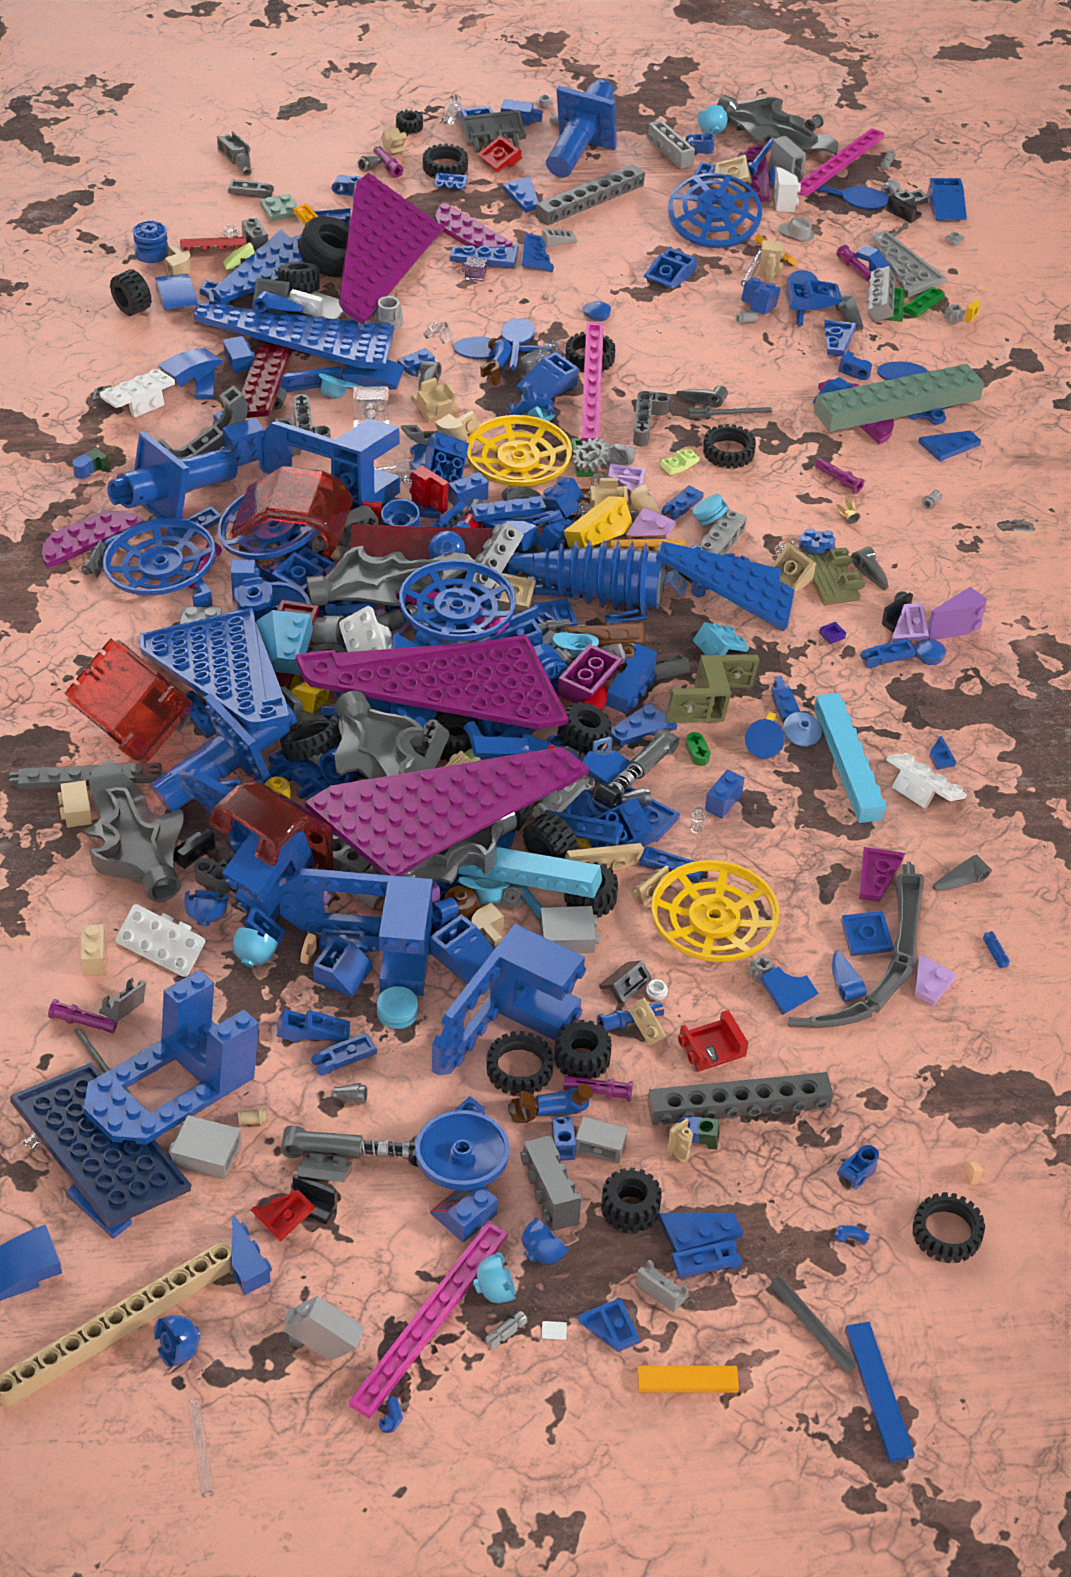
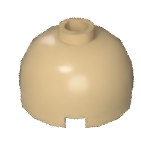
M645 483L638 485L630 492L629 512L636 510L640 513L644 507L659 514L657 504L653 496L647 493L649 489Z

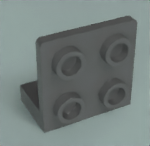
M280 687L286 703L297 719V722L292 726L299 727L307 723L311 724L314 721L327 720L318 710L314 713L303 711L302 702L286 687Z

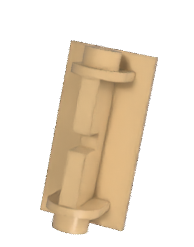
M666 865L662 869H655L646 878V882L642 881L633 887L632 895L635 898L640 897L643 905L652 900L657 885L669 873L668 866Z
M643 998L628 1007L649 1047L667 1037L665 1034L666 1030H663L658 1019H656L649 1006V1001L647 1002Z
M686 1118L681 1123H676L671 1127L667 1145V1158L674 1155L680 1162L689 1160L693 1132L688 1128L689 1119Z

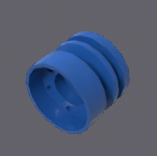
M151 220L140 222L134 226L132 231L136 258L144 263H158L165 260L169 255L166 226L161 222Z
M398 499L390 501L382 508V525L420 526L419 508L409 500Z
M549 644L534 646L533 648L557 693L558 678L568 666L560 658L553 646Z

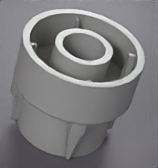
M385 296L378 300L375 324L389 323L395 326L394 330L399 329L403 325V312L399 299Z
M324 616L316 618L311 635L313 644L321 645L327 642L328 644H341L344 647L345 642L339 626V622L344 617Z

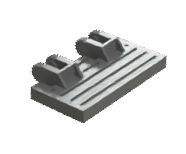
M520 110L461 116L460 118L466 145L474 144L476 153L480 152L479 142L483 143L484 149L489 145L487 137L490 143L499 136L505 139L512 138L513 145L518 147L517 134L519 140L526 139Z

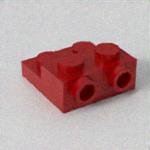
M499 136L478 153L479 159L498 173L505 166L512 167L522 159V151L518 146L512 145L509 139Z
M423 465L413 470L409 476L410 480H412V486L409 489L412 501L424 509L430 505L442 514L448 511V482Z

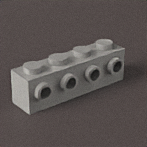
M659 120L649 123L647 140L680 169L693 165L695 149L664 121Z
M890 266L872 271L871 279H869L870 288L868 292L870 296L868 298L869 307H867V312L870 317L872 316L874 322L893 316L895 277Z
M727 509L726 513L718 519L717 523L711 526L709 533L703 536L698 546L702 551L719 555L727 554L745 532L747 516Z
M508 522L501 525L498 524L493 529V536L485 542L483 552L475 558L477 563L493 568L499 573H502L524 536ZM475 572L474 582L486 588H493L496 583L494 580Z

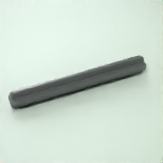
M777 1276L771 1281V1287L842 1369L847 1373L851 1372L857 1364L852 1356L783 1277Z

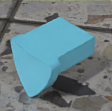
M538 406L531 409L527 415L546 421L555 418V414L549 416L546 409L539 408Z

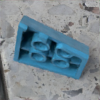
M272 610L258 619L256 624L274 672L300 675L295 658L296 654L307 652L313 632L311 615Z

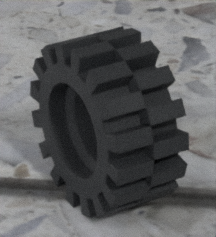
M407 109L405 111L402 110L396 115V128L401 133L417 134V132H421L423 129V115L421 112L417 113V110L413 111V109H410V111Z

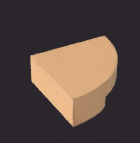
M308 933L301 952V963L308 964L317 950L316 935Z
M974 1161L965 1162L964 1168L970 1184H978L983 1172L981 1165Z

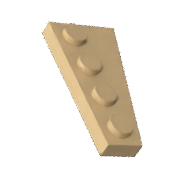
M641 843L570 850L567 851L564 859L593 864L598 862L599 865L604 864L607 866V869L612 868L614 871L638 864L644 848Z

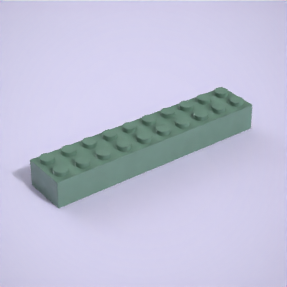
M962 364L819 394L816 396L814 413L827 430L832 432L978 401L981 399L984 382L968 364Z

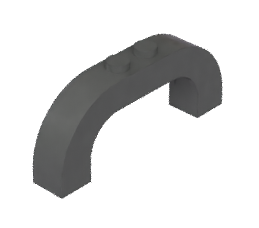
M234 385L222 393L220 398L224 404V411L221 418L184 447L172 449L162 438L157 442L178 459L222 448L224 446L222 428L246 420L248 407L244 395Z

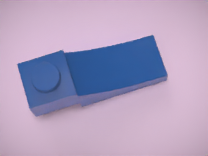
M284 1009L278 1018L277 1037L294 1042L315 1039L338 1043L349 1039L350 1021L308 1010L305 1015Z

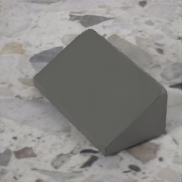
M681 654L656 660V680L690 672L689 659Z

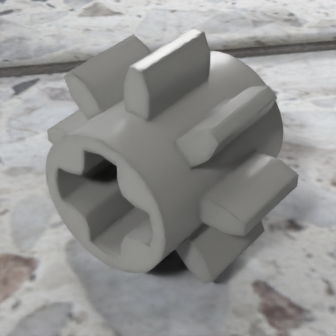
M952 304L949 308L946 307L944 319H947L949 324L956 325L959 321L963 322L965 310H962V307L958 304Z
M758 956L755 961H750L748 975H753L754 982L762 983L759 978L773 970L776 965L771 964L770 958Z

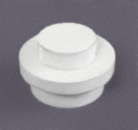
M652 980L646 987L647 996L653 1000H662L667 996L668 988L662 980Z

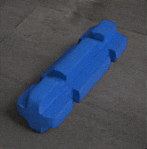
M993 931L984 933L983 940L988 945L987 947L993 958L997 960L998 967H1008L1010 960L999 940L996 939L995 933Z

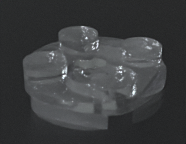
M455 93L453 94L454 97L451 96L445 106L444 111H446V115H442V122L453 125L456 119L455 115L457 111L461 110L463 105L461 103V96Z

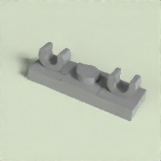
M579 779L560 791L555 790L549 793L533 810L530 817L535 820L545 813V810L562 812L587 786Z

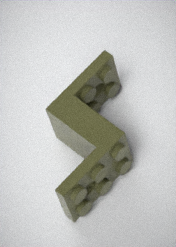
M701 655L694 682L695 688L672 689L665 716L666 722H724L731 697L730 688H752L759 663L758 655Z

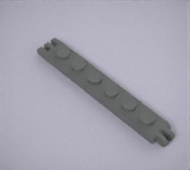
M159 762L116 764L135 784L151 783L162 775V764ZM100 765L20 768L18 772L9 773V785L17 786L19 789L61 787L63 783L86 780V786H90L89 779L92 771Z

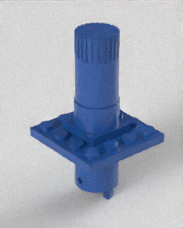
M596 80L587 88L586 92L563 86L557 87L559 135L561 136L546 159V167L553 175L560 178L568 177L589 143L611 150L616 149V107L613 96L615 90L608 81Z
M141 432L138 437L134 470L117 475L116 479L110 480L107 486L108 496L113 505L121 504L125 508L142 505L159 519H182L185 494L192 490L235 479L238 474L237 460L233 452L228 448L178 459L149 434Z
M211 693L205 696L204 699L207 703L205 708L210 716H212L211 722L214 725L217 736L150 783L151 788L163 806L172 813L193 799L185 793L186 789L181 785L182 781L178 774L183 768H187L190 771L197 769L219 781L240 767L246 774L255 777L254 780L260 788L264 787L265 782L271 776L260 752L289 733V727L297 722L296 716L287 704L290 715L289 723L282 726L267 727L262 731H255L239 720L237 721Z

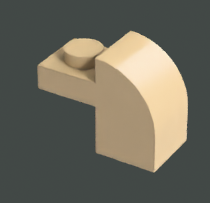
M398 128L383 131L381 140L384 149L389 155L406 151L404 147L407 139L405 132L400 133Z
M175 244L170 245L169 257L165 258L166 272L170 276L189 273L191 271L190 252L188 250L183 252Z
M469 411L457 419L448 414L435 422L439 433L462 441L469 439L467 434L479 428L473 411Z
M490 903L474 913L472 923L477 926L495 950L502 941V937L498 932L503 930L504 916Z

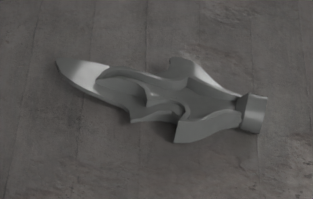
M723 95L717 105L722 106L726 110L727 122L733 121L741 126L758 143H762L764 139L786 136L804 152L826 151L834 155L838 153V142L833 137L814 134L806 127H803L805 119L782 111V99L764 97L738 103L735 98Z
M363 545L353 547L347 551L325 577L323 575L306 577L311 605L324 606L336 600H360L398 606L399 600L396 597V593L400 592L405 579L420 567L444 560L476 561L468 554L458 552L444 554L430 560L413 561L407 560L401 552H392L384 557H371L365 553ZM444 570L437 573L441 580L453 579L459 574L466 572V570ZM426 575L416 581L410 587V590L422 592L434 582L430 575Z
M349 691L337 699L334 708L343 727L342 740L335 755V768L338 775L341 776L346 772L359 771L367 779H374L434 768L428 759L416 753L412 747L422 746L424 730L417 721L406 716L371 709L364 694L360 691Z
M107 760L92 771L89 779L91 795L100 813V819L95 825L83 830V833L90 837L101 838L105 843L101 848L90 849L92 865L98 872L105 875L132 879L142 884L149 898L153 901L162 902L169 900L178 893L181 887L180 880L174 871L173 858L176 843L184 824L183 811L178 809L164 815L152 813L139 787L118 768L113 760Z
M515 813L431 856L401 877L433 879L452 884L457 876L458 868L465 865L477 866L484 875H487L494 868L497 861L496 843L499 837L516 828L517 820ZM374 866L364 872L366 874L383 875Z

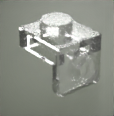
M446 321L429 324L423 333L426 339L439 336L442 344H446L453 337V333Z
M412 457L395 460L397 476H400V482H412L409 478L414 470Z

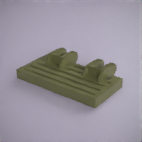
M828 548L824 550V553L802 551V553L816 563L813 584L824 606L859 601L860 593L858 590L865 587V582L861 579V574L858 571L848 572L846 565H850L853 559L848 555L849 551L847 548Z

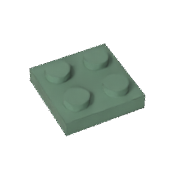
M282 194L281 196L267 197L260 200L261 207L271 222L297 217L293 213V209L298 205L291 194Z

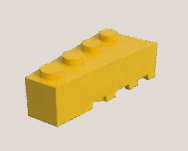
M608 496L565 529L564 534L568 547L572 548L575 541H577L579 548H585L589 540H591L594 546L603 542L604 539L607 541L627 533L633 522L625 497Z

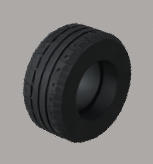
M318 216L309 220L298 241V250L303 261L317 265L320 274L341 277L349 224L330 216Z

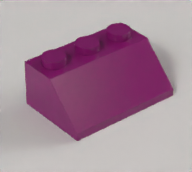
M589 644L558 678V695L574 703L592 697L623 662V659Z

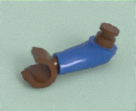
M493 337L488 343V348L494 351L495 357L492 362L480 366V372L483 378L491 375V382L496 386L501 381L500 372L511 358L512 348L507 340H498Z
M580 1084L578 1088L537 1095L535 1100L532 1093L521 1091L519 1093L520 1098L511 1099L508 1111L513 1121L517 1123H528L534 1120L536 1115L579 1114L588 1108L589 1099L593 1096V1090L587 1084Z

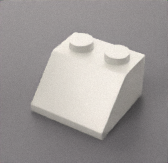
M780 167L776 169L773 192L776 212H795V207L799 204L797 192H800L801 184L798 183L797 176Z

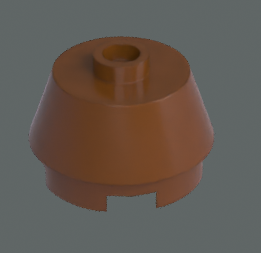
M466 886L452 887L443 897V899L452 897L457 902L459 909L456 918L462 914L472 922L474 913L482 908L474 891Z

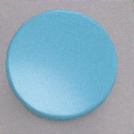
M713 494L700 501L694 507L692 513L698 523L705 526L722 517L726 513L728 505L720 494Z
M401 986L390 987L381 992L377 999V1016L379 1021L392 1029H402L413 1024L418 1016V999L415 993Z

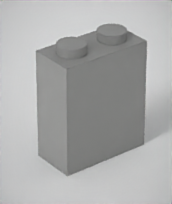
M786 136L773 139L769 166H779L797 176L798 182L803 179L806 153Z
M592 906L541 908L540 927L542 937L576 953H595V944H599V931H595L597 915H593Z
M187 1115L185 1122L179 1125L176 1141H173L169 1147V1155H171V1160L177 1167L225 1179L242 1142L240 1128Z
M316 1296L309 1301H304L295 1308L292 1307L288 1311L283 1331L328 1361H332L357 1349L365 1327L319 1296Z

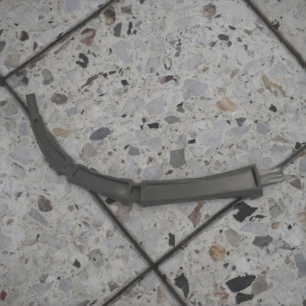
M911 862L903 864V874H899L895 880L898 899L897 937L892 961H890L880 983L865 997L864 1002L859 1001L846 1009L827 1015L811 1016V1018L789 1017L788 1026L834 1027L871 1018L872 1012H879L900 986L912 975V968L916 964L918 925L924 888V877L922 874H915V864H911Z

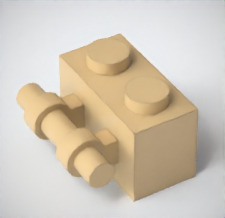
M763 240L759 277H765L766 283H772L774 278L778 279V273L782 272L783 263L780 262V259H784L785 249H782V242Z

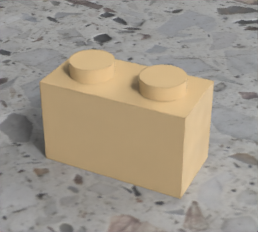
M86 780L61 784L62 792L58 793L59 805H64V807L60 808L61 820L66 819L67 828L92 824Z
M104 924L82 925L81 964L83 976L106 975V936Z

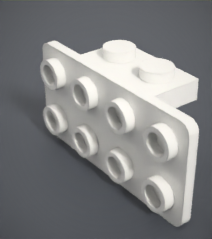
M295 289L288 294V300L304 307L303 312L300 313L330 319H339L344 313L339 306V299L318 292L305 293Z
M154 369L145 375L136 376L130 381L121 382L118 386L105 389L100 393V398L115 408L129 403L131 415L135 418L164 406L162 389L174 385L175 380L161 370Z
M367 606L339 622L348 652L392 649V633L387 626L377 622L372 607Z
M904 753L887 757L886 760L900 769L892 788L923 808L929 806L935 792L949 801L966 798L967 794L963 792L962 787L950 784L946 781L947 778L945 776L930 771L931 768L923 763L919 764L912 755Z
M137 904L132 906L115 939L116 943L183 977L189 975L205 944L203 937L190 931L191 926L181 921L177 925L173 923V917L165 913L159 916Z

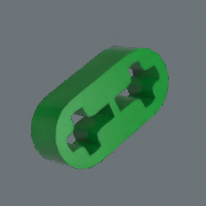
M697 732L689 733L686 737L685 745L693 763L699 766L708 764L710 750L704 737Z

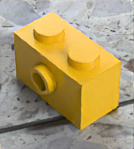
M303 682L293 688L291 693L302 702L303 711L314 713L320 709V706L329 703L331 690L311 687L306 682Z

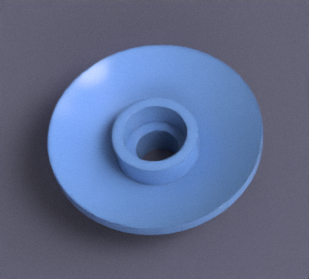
M796 712L785 719L783 732L791 743L801 747H809L820 740L822 727L814 716L804 712Z

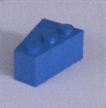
M637 643L633 648V657L631 659L627 658L625 661L627 667L624 672L618 673L607 691L608 701L606 706L624 714H627L631 708L634 709L636 707L638 699L645 695L649 685H653L656 680L655 665L657 651Z

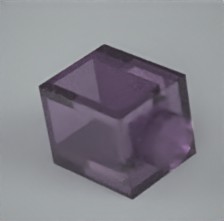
M468 256L466 263H463L462 267L465 279L484 282L487 273V259Z

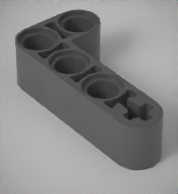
M641 391L638 393L633 443L641 447L649 443L651 415L664 416L668 414L670 396L667 393Z
M305 394L295 395L293 399L295 425L298 428L331 438L329 427L312 426L309 397Z
M365 505L328 518L319 532L307 542V548L328 559L330 556L329 545L351 537V525H377L378 517L369 506Z
M432 719L423 727L422 746H415L414 751L428 759L433 767L436 768L449 738V731L437 720Z
M238 850L231 851L219 864L208 858L198 859L194 863L196 882L213 892L220 894L230 892L232 888L225 883L226 879L223 871Z

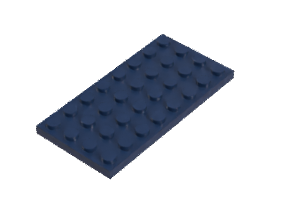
M88 1063L11 1095L10 1102L108 1228H111L191 1191L192 1185L155 1139L146 1145L136 1144V1141L123 1140L122 1143L112 1142L83 1114L88 1082L101 1075L92 1063Z

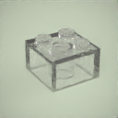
M353 386L354 427L369 418L389 424L388 387Z

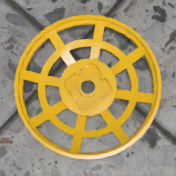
M506 415L490 419L480 424L479 428L472 431L468 437L469 439H467V443H469L467 460L476 472H480L485 478L509 486H533L551 481L567 469L572 459V445L562 429L549 421L527 415ZM511 424L531 425L539 427L535 435L525 432H513ZM504 425L506 433L498 435L491 440H487L482 436L484 432ZM545 431H548L555 435L563 445L553 448L549 442L541 437ZM515 438L530 439V441L515 440ZM476 439L485 445L482 450V458L471 456V449ZM508 439V442L504 443L500 447L495 445V443L499 441ZM540 443L547 451L540 452L535 445ZM489 449L498 453L497 458H487ZM566 450L564 465L562 467H554L556 454ZM550 456L548 465L539 463L540 458ZM476 463L484 464L485 467L495 475H492L484 471L479 466H477ZM490 464H499L504 469L498 472ZM533 469L543 470L531 476L528 471ZM516 472L521 473L522 477L509 476L507 474ZM547 472H554V473H552V474H550V475H548V476H545V477H542V478H538V477L543 476V475L546 474Z
M702 860L679 866L661 879L652 897V919L662 938L681 953L704 961L731 962L754 955L771 941L779 923L780 910L778 901L769 885L749 869L726 861ZM700 871H719L717 882H701L693 885L686 875ZM728 873L747 880L757 889L747 895L740 889L726 884ZM679 879L685 889L677 894L672 904L661 900L660 897L665 889L672 882ZM703 889H716L715 894L700 896L697 892ZM724 891L736 895L741 900L734 903L731 899L723 896ZM688 895L694 901L690 906V910L678 906ZM762 895L765 896L770 905L772 920H759L758 910L753 901ZM748 906L752 914V920L740 919L739 910ZM658 907L670 911V920L674 931H664L658 920ZM676 914L688 917L690 926L680 928ZM709 915L719 916V918L714 919ZM738 927L751 928L741 940L733 934ZM757 928H770L769 934L760 944L754 948L746 945L756 933ZM697 932L706 937L704 944L699 943L687 935ZM681 937L690 945L703 949L702 953L688 949L673 939ZM726 938L732 943L725 946H713L714 939ZM735 948L742 951V953L732 955H711V951H728Z

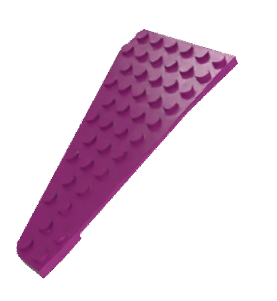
M369 172L356 182L353 190L339 295L340 308L361 325L376 312L378 300L391 293L431 243L445 230L438 222L431 219L426 213L419 210L414 204L408 202Z
M527 635L463 644L336 653L335 650L296 654L295 658L303 680L309 686L341 693L360 691L368 698L537 730L567 725L569 721Z

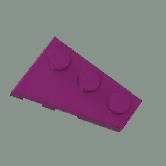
M864 847L859 899L880 902L904 860L905 853Z

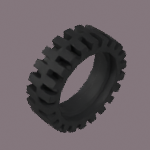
M444 143V145L438 144V146L432 145L423 153V170L430 177L434 176V179L437 173L465 175L468 170V154L463 148L457 145L454 147V144H450V146L447 143ZM438 159H452L457 161V163L452 165H441L433 161Z
M580 332V335L576 333L567 340L565 359L578 367L580 372L584 373L585 356L576 352V350L586 346V334ZM604 334L602 351L605 354L602 355V372L604 369L608 370L615 360V343L607 335L604 336Z
M722 424L718 425V428L714 426L705 434L703 453L705 458H708V461L713 462L715 466L719 464L721 468L726 466V469H730L733 466L736 469L739 465L741 468L744 467V464L748 465L754 458L756 448L755 436L748 429L743 430L742 426L736 428L734 424H732V427L729 424H725V427ZM726 440L735 441L742 444L745 449L738 452H726L718 449L713 444Z
M323 719L319 722L314 721L311 724L307 723L305 726L301 725L298 729L291 730V732L280 739V744L285 758L290 761H297L299 759L304 760L306 757L312 758L314 755L318 756L322 752H327L328 749H333L334 746L341 742L342 736L335 720Z
M513 1031L510 1032V1037L505 1033L502 1035V1039L498 1037L495 1039V1044L492 1043L490 1045V1050L487 1053V1075L490 1077L491 1083H495V1087L498 1090L502 1087V1092L505 1094L509 1090L512 1096H516V1092L521 1091L534 1094L535 1090L537 1092L541 1091L542 1086L546 1087L548 1081L551 1080L554 1059L551 1047H548V1043L545 1040L542 1041V1037L537 1035L534 1038V1033L531 1032L526 1036L525 1031H520L519 1035H516V1032ZM512 1050H525L538 1056L542 1062V1067L536 1074L531 1076L514 1077L506 1074L499 1068L498 1060L503 1054Z
M942 1192L940 1197L936 1193L933 1194L932 1198L928 1196L924 1202L920 1203L914 1217L912 1232L913 1236H915L916 1244H920L919 1248L922 1251L927 1249L926 1255L930 1258L935 1254V1260L941 1261L943 1257L945 1258V1263H951L952 1259H954L955 1263H960L961 1259L966 1261L970 1256L973 1257L980 1248L985 1233L984 1217L980 1215L981 1211L978 1207L974 1208V1203L971 1200L966 1203V1197L961 1196L960 1199H957V1194L955 1193L948 1197L947 1192ZM935 1212L955 1213L969 1224L972 1231L971 1237L967 1241L958 1244L942 1242L933 1237L927 1230L926 1219Z

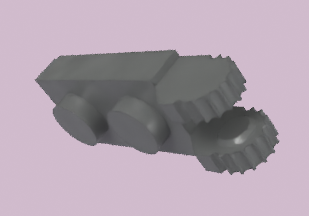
M232 179L228 187V193L253 197L260 196L263 199L272 197L274 192L273 185L255 181Z

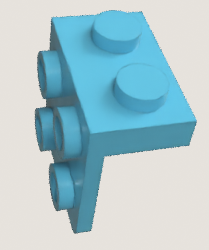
M704 622L693 639V642L706 655H726L729 649L745 652L749 650V647L745 644L746 641L738 636L734 628L729 625L724 626L717 623Z

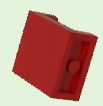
M729 1010L721 1012L719 1021L688 1030L686 1025L680 1027L678 1042L682 1048H685L690 1064H694L698 1072L746 1057L748 1041ZM717 1044L726 1060L710 1065L701 1048Z

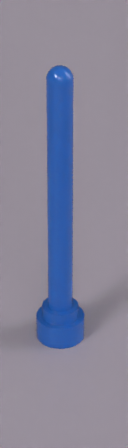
M774 137L768 141L752 163H748L751 177L756 174L757 166L771 149Z

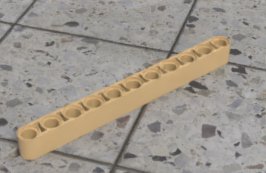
M225 1243L213 1245L1 1374L0 1405L10 1407L230 1272L232 1269V1250L230 1246ZM10 1388L9 1391H7V1392H2L3 1390Z

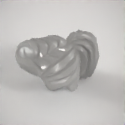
M622 444L608 445L611 454H609L610 459L605 460L606 467L610 468V464L628 466L634 462L636 452L634 448Z

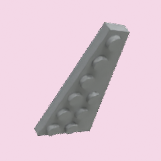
M885 230L873 235L875 245L891 267L894 276L904 289L907 297L924 292L931 287L945 284V276Z

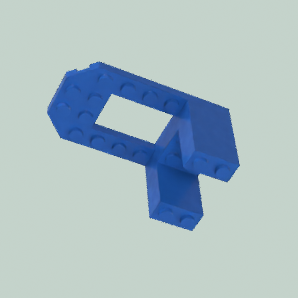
M369 418L338 438L332 439L274 421L258 435L260 469L271 478L272 481L270 483L296 481L313 486L323 495L326 506L343 512L360 507L363 501H379L384 504L400 493V476L374 468V460L400 444L399 427ZM291 446L330 458L332 487L293 475ZM303 492L297 493V496L311 498V501L314 502L317 501L311 495Z
M183 768L178 775L182 781L181 785L186 789L185 793L202 804L210 815L216 818L220 816L226 824L231 827H239L241 832L248 836L223 871L226 879L225 883L233 889L239 888L234 896L238 903L237 906L244 912H248L253 905H256L275 921L280 915V880L285 877H292L295 871L300 868L312 869L316 863L304 831L197 769L190 771L187 768ZM242 811V812L248 814V815H247L248 817H246L245 815L241 814L240 812Z
M300 868L295 871L292 877H285L280 880V915L302 931L321 933L323 928L365 931L366 934H370V936H378L379 951H384L380 973V992L390 987L401 986L410 989L416 996H424L430 953V936H432L433 879ZM324 891L385 896L382 917L325 913Z
M514 924L444 1014L441 1024L445 1026L441 1035H436L432 1043V1072L441 1076L451 1074L456 1066L460 1067L466 1053L473 1050L478 1037L485 1034L488 1024L497 1018L498 1013L556 1041L559 1030H562L566 1024L570 1025V1022L574 1020L578 1021L582 1014L581 998L571 994L577 979H582L585 974V956ZM491 982L490 996L465 1028L464 1019L466 1013L474 1009L481 994L484 995L487 992Z
M201 970L164 990L162 1036L159 1042L88 1082L83 1114L112 1142L122 1143L123 1140L136 1141V1144L146 1145L184 1122L187 1115L193 1116L254 1079L259 1022L245 1010H242L218 1025L212 1021L214 982ZM176 1059L200 1083L149 1113L125 1089Z

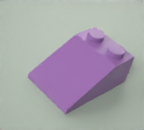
M969 587L932 610L928 626V639L936 640L968 635L974 630H978L983 623L982 618L986 610L987 598Z

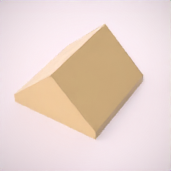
M788 543L771 567L781 569L779 581L795 590V593L813 583L816 563L791 543Z

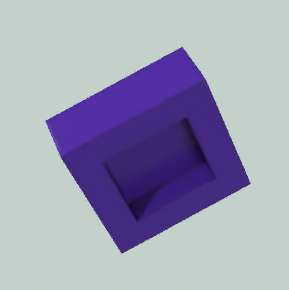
M836 621L820 627V635L829 644L846 638V632Z

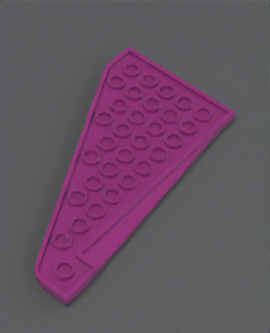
M552 748L332 785L305 801V808L383 875L402 876L431 856L555 790L560 791L588 774L589 767L565 749Z

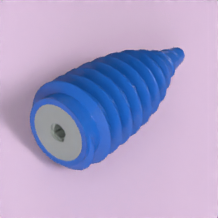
M605 539L598 548H593L591 540H589L585 548H579L577 541H575L570 549H564L561 543L559 550L549 551L547 548L545 552L514 554L508 561V566L512 567V569L534 576L535 580L541 579L546 581L548 588H551L553 584L558 586L560 595H564L567 590H570L573 599L576 601L583 594L588 605L592 603L594 598H598L601 608H604L608 601H611L615 611H618L622 604H626L628 611L634 610L636 606H640L643 616L646 615L649 608H659L666 574V564L656 559L657 551H649L647 542L642 550H635L633 541L628 549H621L619 540L614 548H607Z

